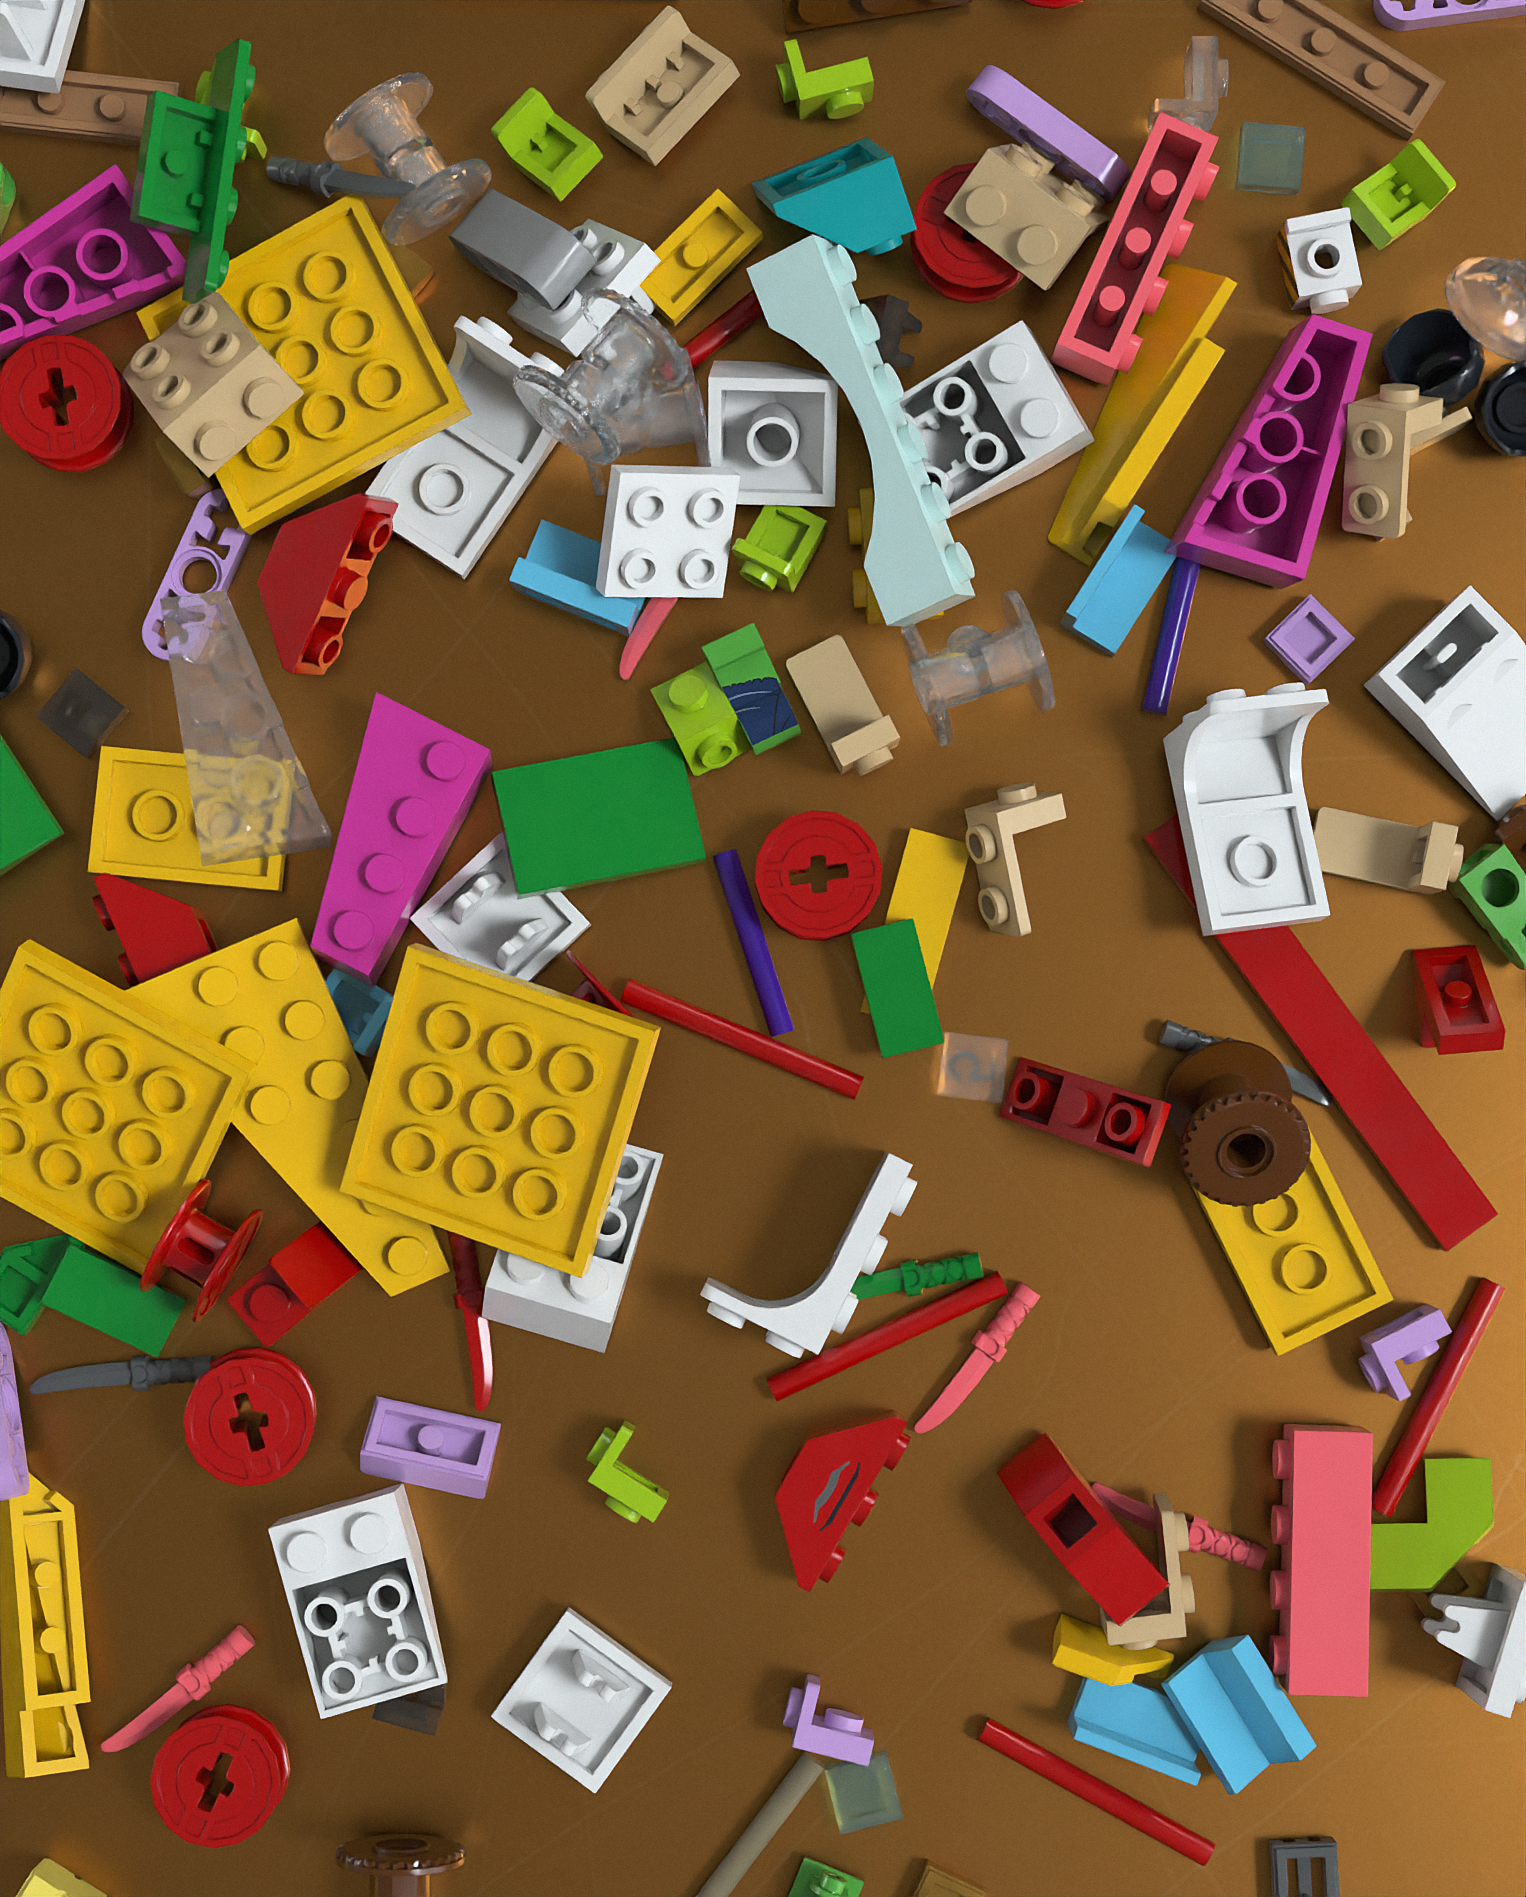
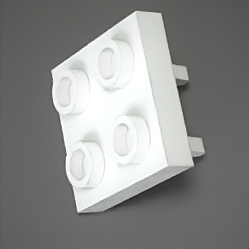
M0 0V86L59 94L85 0Z
M588 218L583 225L575 227L570 233L594 256L596 260L594 266L553 312L518 292L517 301L506 313L523 330L577 357L585 348L594 358L598 356L607 364L614 357L615 353L600 337L598 332L624 302L635 311L639 309L646 316H649L654 311L656 305L639 285L661 260L646 243Z
M611 465L596 589L604 597L723 598L741 475L730 467Z
M503 832L498 834L410 917L411 921L440 951L529 982L537 977L591 926L589 921L560 891L517 900Z
M1493 1562L1486 1585L1487 1589H1485L1482 1599L1433 1593L1429 1596V1603L1433 1607L1442 1610L1443 1617L1440 1620L1424 1618L1421 1621V1627L1429 1634L1435 1636L1439 1643L1464 1656L1456 1686L1484 1710L1510 1718L1515 1702L1521 1704L1526 1698V1575L1518 1570Z
M568 1607L494 1709L491 1717L593 1793H596L672 1687V1682Z

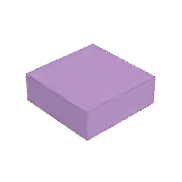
M1310 594L1262 642L1307 686L1355 638Z

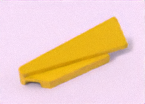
M1173 263L1166 265L1160 274L1161 278L1169 281L1153 317L1144 313L1135 335L1143 338L1128 374L1119 371L1092 432L1095 441L1086 446L1048 534V541L1051 545L1088 568L1226 351L1205 338L1238 284L1226 276Z
M30 1473L29 1491L26 1495L0 1501V1639L5 1759L8 1778H28L89 1768L88 1754L75 1704L91 1702L74 1505L57 1491L49 1490Z

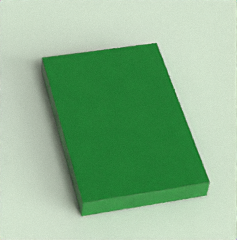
M675 737L498 770L491 773V782L517 900L701 864L706 860L682 751Z

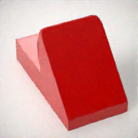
M1476 945L1413 950V979L1419 1040L1422 1047H1436L1438 1055L1503 1050L1506 1030Z
M320 1221L268 1260V1265L226 1300L267 1349L361 1272L364 1267L328 1227Z

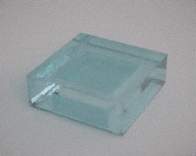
M1243 121L1239 136L1235 190L1297 196L1301 189L1306 127Z
M887 1751L871 1754L869 1766L849 1761L825 1766V1774L840 1834L903 1819Z

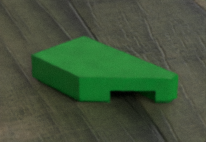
M69 1234L5 1247L0 1254V1321L22 1336L29 1334L46 1308V1305L40 1303L41 1298L70 1242L83 1248L87 1244Z

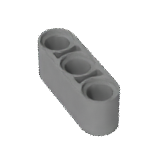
M491 188L448 236L453 245L480 270L552 312L596 263L591 252L565 228Z

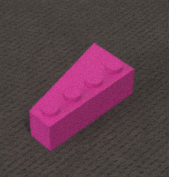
M116 164L0 246V360L10 357L27 342L45 335H67L162 298L184 286L187 261L165 231L130 221L134 189Z
M1314 314L1289 330L1164 553L1279 589L1286 588L1305 579L1347 428L1348 404L1354 402L1373 333Z
M378 692L375 693L310 945L317 960L373 988L410 922V917L417 909L493 768L490 749Z

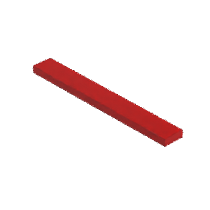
M1176 814L1142 840L1199 917L1178 814ZM1288 925L1212 935L1322 1087L1329 1093L1333 1102L1442 1251H1449L1498 1215L1495 1208Z

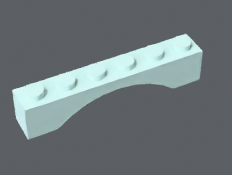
M812 234L747 268L769 328L795 341L823 364L845 392L861 423L872 461L875 492L872 535L863 566L886 625L909 627L975 597L976 595L970 583V579L975 576L972 561L964 546L959 542L955 543L946 522V519L951 517L949 503L940 486L935 482H930L922 462L923 459L927 458L924 440L913 423L907 424L899 404V400L904 397L901 382L894 369L888 363L883 364L875 341L880 339L879 327L870 309L865 304L860 305L851 283L857 279V273L845 248Z

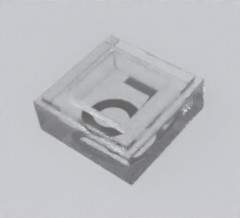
M944 1032L945 1043H943L937 1095L1002 1103L1009 1039Z

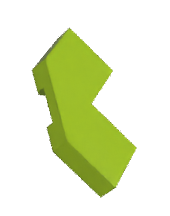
M1491 1458L1425 1459L1427 1523L1371 1524L1370 1592H1431L1449 1574V1571L1474 1545H1477L1494 1527Z

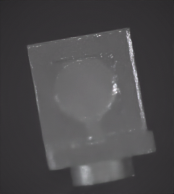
M1192 36L1184 56V99L1154 100L1148 115L1149 131H1152L1160 112L1204 131H1210L1218 113V97L1227 96L1229 84L1228 59L1218 58V36Z

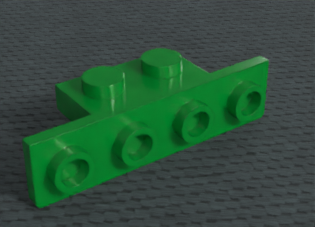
M237 38L216 55L209 106L158 90L147 97L130 221L190 238L182 301L193 304L214 293L217 288L222 286L229 267V253L227 250H223L226 226L232 222L238 204V191L232 187L234 166L243 155L247 139L246 128L240 125L243 103L251 95L256 73L255 66L249 64L251 42Z

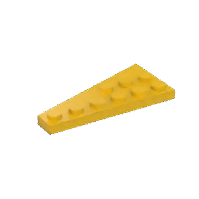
M298 917L123 990L258 1064L231 1122L390 1297L450 1272V1265L432 1224L339 1191L370 1082L357 1052L353 1049L352 1040Z

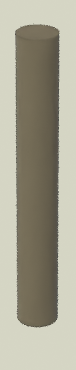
M806 1751L802 1754L695 1897H728L825 1769V1766L816 1757Z

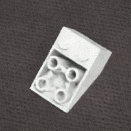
M1023 320L904 392L903 399L899 400L907 424L913 423L924 440L927 458L923 459L922 462L930 482L937 483L944 492L950 506L951 517L1043 473L1095 441L1035 334Z
M1470 585L1451 599L1364 686L1478 803L1498 821L1526 794V645L1517 632Z
M626 1144L589 1271L582 1278L498 1249L485 1286L482 1317L605 1353L663 1154Z
M403 1483L283 1517L268 1528L321 1719L448 1682L421 1545Z

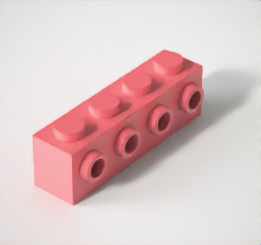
M1163 112L1159 113L1058 339L1050 360L1051 363L1108 387L1116 369L1128 374L1143 338L1132 334L1141 312L1153 317L1169 282L1158 277L1166 255L1179 259L1194 226V223L1183 219L1190 201L1194 198L1204 203L1219 170V166L1208 162L1219 139L1218 136Z
M1284 1424L1283 1440H1275L1273 1444V1475L1275 1479H1283L1282 1505H1273L1271 1513L1273 1544H1281V1570H1272L1270 1603L1272 1610H1280L1279 1636H1270L1268 1661L1272 1674L1279 1675L1278 1682L1289 1695L1368 1697L1373 1433L1361 1426Z

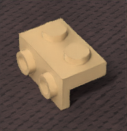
M667 6L642 30L637 39L609 69L600 75L595 84L587 91L585 98L609 134L656 166L740 76V73L729 57L689 30L679 11L671 6Z

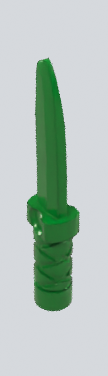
M979 1252L966 1254L963 1257L956 1256L954 1259L946 1258L938 1260V1262L921 1263V1265H917L916 1260L902 1262L901 1268L856 1278L850 1292L857 1295L859 1300L906 1290L907 1297L922 1295L924 1287L927 1289L937 1287L939 1284L947 1285L955 1283V1281L962 1282L966 1281V1279L982 1278L984 1274Z

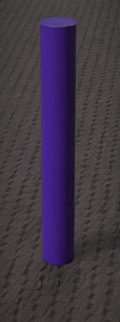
M1177 556L1142 706V711L1159 716L1167 715L1201 565Z
M732 849L714 855L712 858L770 1036L772 1038L793 1031L795 1028L737 850Z

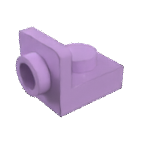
M1424 1304L1359 1337L1358 1339L1366 1355L1358 1358L1359 1365L1368 1383L1376 1393L1385 1390L1389 1397L1400 1402L1410 1397L1411 1394L1395 1361L1402 1358L1404 1364H1411L1428 1357L1440 1348L1436 1340L1448 1335L1452 1331L1439 1308Z
M807 1673L803 1690L791 1687L782 1726L793 1728L791 1735L792 1747L869 1766L875 1741L872 1729L862 1727L863 1717L839 1709H826L825 1717L814 1715L821 1686L820 1677Z

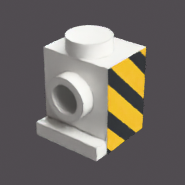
M1349 207L1287 219L1279 230L1276 242L1291 310L1310 306L1313 314H1322L1342 309L1349 305L1348 299L1353 298L1362 286L1349 224L1352 220ZM1329 252L1334 267L1330 269L1321 268L1315 262L1314 255Z

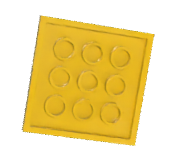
M349 194L229 261L225 281L215 292H218L227 301L260 344L304 392L297 401L215 472L241 528L249 535L472 414L361 196ZM183 287L136 312L150 342H154L177 322L184 309L191 304L190 302L182 301Z
M27 940L18 947L0 989V1197L143 1275L144 1269L168 1224L191 1191L205 1179L258 1064L33 940Z
M418 943L408 946L339 1191L582 1278L589 1271L661 1027Z

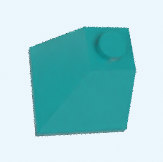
M868 137L751 183L755 195L777 217L857 253L866 250L867 255H877L890 251L902 244L901 235L917 230L893 156Z

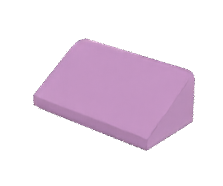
M376 1396L360 1452V1471L368 1475L484 1499L501 1423Z

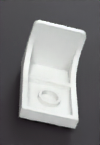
M461 315L453 326L457 338L448 367L472 414L387 460L365 494L390 498L399 503L392 519V533L465 580L576 415V410L570 393L571 388L563 381L567 374L560 366L538 352H534L530 359L509 346L513 338L491 320L481 316L477 323H474Z
M1297 682L1273 687L1266 691V695L1246 697L1245 690L1243 689L1224 690L1206 698V705L1197 711L1184 715L1182 717L1183 723L1163 738L1203 936L1317 922L1330 916V910L1303 787L1301 756L1304 735L1311 718L1329 704L1327 691L1325 689L1306 691L1304 683Z
M884 1151L828 1266L819 1279L809 1288L789 1298L763 1300L745 1295L708 1277L700 1293L701 1296L710 1300L707 1312L742 1329L746 1319L768 1329L765 1341L794 1357L801 1358L805 1349L818 1355L830 1330L841 1335L844 1332L859 1301L857 1295L851 1293L850 1290L860 1271L870 1276L874 1272L888 1243V1240L879 1235V1232L889 1212L899 1217L902 1215L917 1185V1181L907 1177L913 1165Z

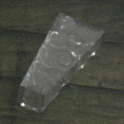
M226 590L161 598V617L201 866L329 848L332 833L323 813H321L305 771L287 736L275 702L271 699L263 681L259 666Z

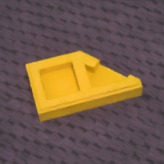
M1061 1614L1054 1631L1052 1664L1109 1686L1132 1683L1134 1676L1137 1674L1150 1676L1154 1680L1165 1678L1174 1659L1172 1653L1153 1646L1141 1650L1124 1649L1119 1645L1109 1646L1103 1628Z

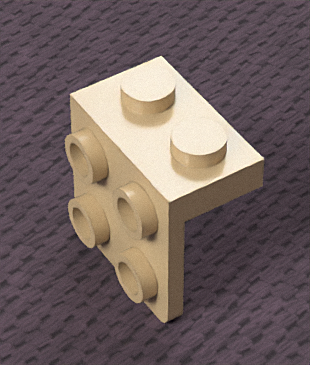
M1027 141L1021 147L1011 143L988 148L948 205L944 214L1042 289H1050L1086 237L1103 230L1111 220L1101 210L1105 200L1079 180L1075 179L1069 185L1051 172L1055 162L1046 153Z
M214 292L198 302L188 305L181 313L177 322L154 342L145 344L134 354L131 362L123 372L124 379L160 429L208 478L304 394L294 379L260 344L218 292Z

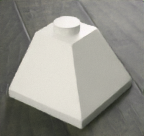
M714 360L708 377V467H730L741 475L737 504L835 507L838 383L831 375L779 362Z

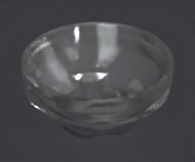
M1475 256L1466 259L1447 276L1444 283L1446 299L1454 316L1478 343L1491 352L1511 360L1526 359V262L1519 258L1511 261L1493 256Z

